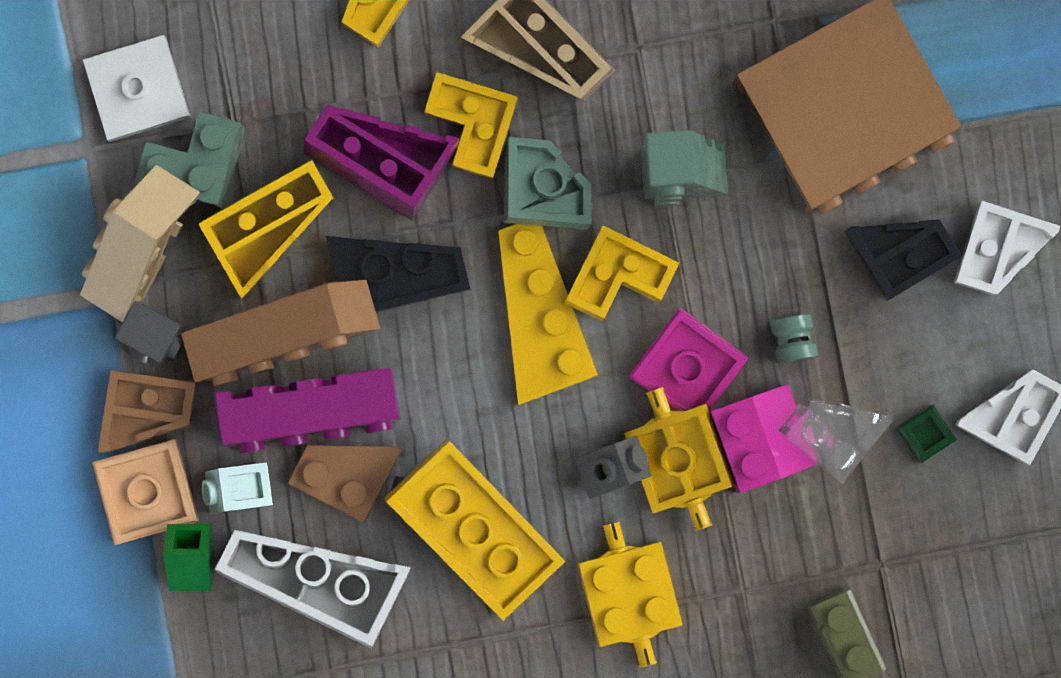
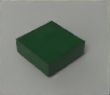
M934 404L896 427L919 464L957 440Z

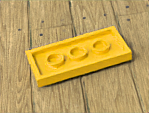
M447 438L384 498L400 517L503 621L566 562Z

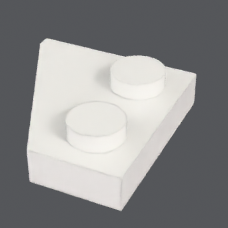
M985 201L979 202L954 283L992 296L998 295L1012 278L1035 257L1034 255L1059 232L1060 226Z
M1029 370L958 419L955 426L1021 463L1031 465L1061 409V384L1035 370Z

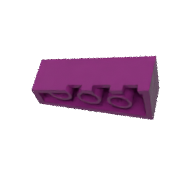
M392 368L337 375L328 380L320 378L296 381L284 387H280V385L254 387L246 390V393L233 395L231 391L215 393L222 445L239 446L240 453L265 450V441L281 439L282 447L308 443L307 435L324 432L325 440L349 437V428L366 426L367 433L392 430V421L401 420Z

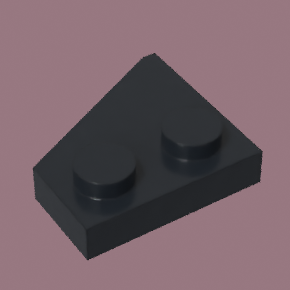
M940 219L864 227L852 226L844 231L887 301L962 256Z

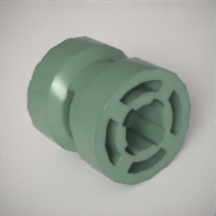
M812 314L769 321L771 333L777 337L778 346L775 349L776 363L819 356L817 343L811 339L810 331L814 327ZM801 338L799 342L788 343V340Z

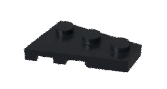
M326 236L336 281L367 280L376 313L471 290L461 247Z

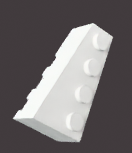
M234 530L215 570L218 574L372 649L411 567L388 564L369 558L346 555L327 549L299 545L289 541Z

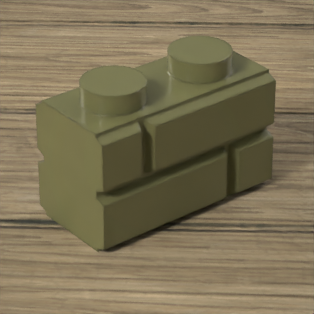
M844 587L806 605L828 656L835 664L834 669L838 678H869L886 669L850 589Z

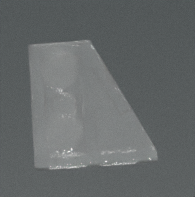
M805 397L778 431L832 478L843 484L893 419L879 411H865L856 409L853 406L838 403L830 404L823 400Z

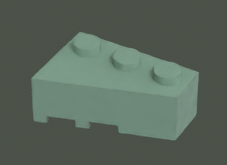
M692 130L646 133L640 150L644 201L654 200V207H672L680 205V201L683 200L682 198L728 195L724 144H715L713 139L705 140V136Z

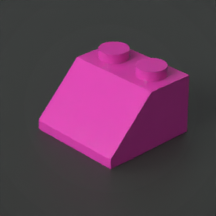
M788 384L710 412L735 482L734 488L736 493L746 492L817 465Z

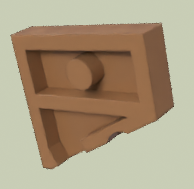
M111 370L98 452L108 453L191 426L198 383Z

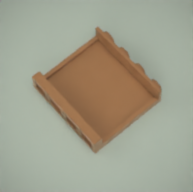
M872 0L742 71L734 79V83L741 96L744 94L747 96L805 200L807 206L804 209L807 214L818 208L820 214L823 215L844 203L840 196L853 188L856 189L858 195L881 182L877 175L890 168L894 170L895 174L909 168L918 162L915 154L928 147L934 154L955 142L952 134L962 127L891 0Z

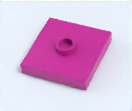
M678 307L628 377L649 392L663 387L669 407L676 411H687L707 404L710 411L749 358L688 312Z

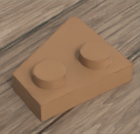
M307 445L288 484L365 523L402 449L393 446Z

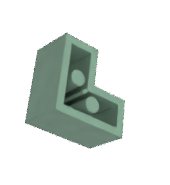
M199 112L187 153L149 142L145 143L135 184L138 185L157 164L200 192L195 201L196 204L222 210L226 205L246 129L241 122Z

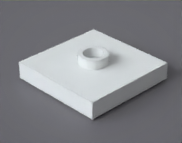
M165 35L83 59L106 138L109 142L190 118Z

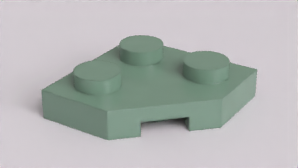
M508 137L505 141L504 223L587 230L592 224L591 183L580 172L576 174L560 157L562 153L550 140Z

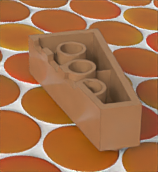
M367 280L326 283L183 332L181 336L195 383L212 380L213 387H218L238 381L237 373L248 370L249 375L269 371L274 369L273 362L285 359L286 363L302 360L311 356V350L320 347L322 351L335 349L347 345V339L381 328Z

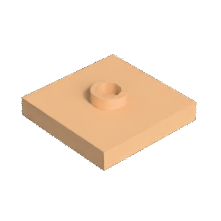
M177 439L92 462L114 545L167 531V524H194L199 522Z

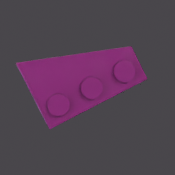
M327 105L304 139V154L412 221L455 156L460 138L449 135L443 137L420 131V128L409 125L404 127L380 121L378 117Z

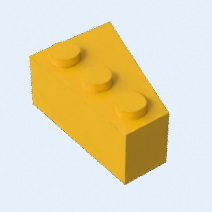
M311 159L199 223L201 230L241 299L333 199V196Z

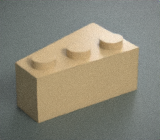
M156 164L123 201L116 198L103 217V220L108 223L107 226L102 229L93 243L92 248L97 252L88 261L82 272V276L86 278L80 296L119 321L124 322L135 300L141 303L146 297L166 258L163 252L170 235L176 237L183 226L177 220L190 205L195 203L200 192Z

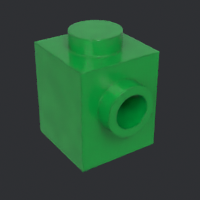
M211 523L167 524L163 557L169 591H212L215 552Z

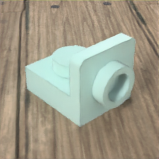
M267 462L206 471L205 480L202 482V497L204 503L209 505L210 513L215 514L273 505Z

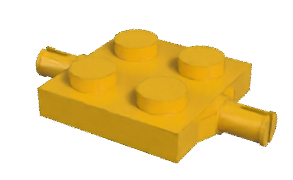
M662 387L646 393L655 418H652L644 426L624 434L626 439L638 436L641 447L648 456V466L652 476L641 480L652 513L654 514L672 507H687L695 531L712 526L703 501L707 500L715 492L733 487L735 482L707 404L687 411H671L663 390L664 388Z
M620 521L612 523V526L611 524L603 525L609 551H606L598 558L577 563L598 647L619 642L633 643L639 668L656 664L650 638H653L661 631L683 625L662 542L641 547L626 546Z

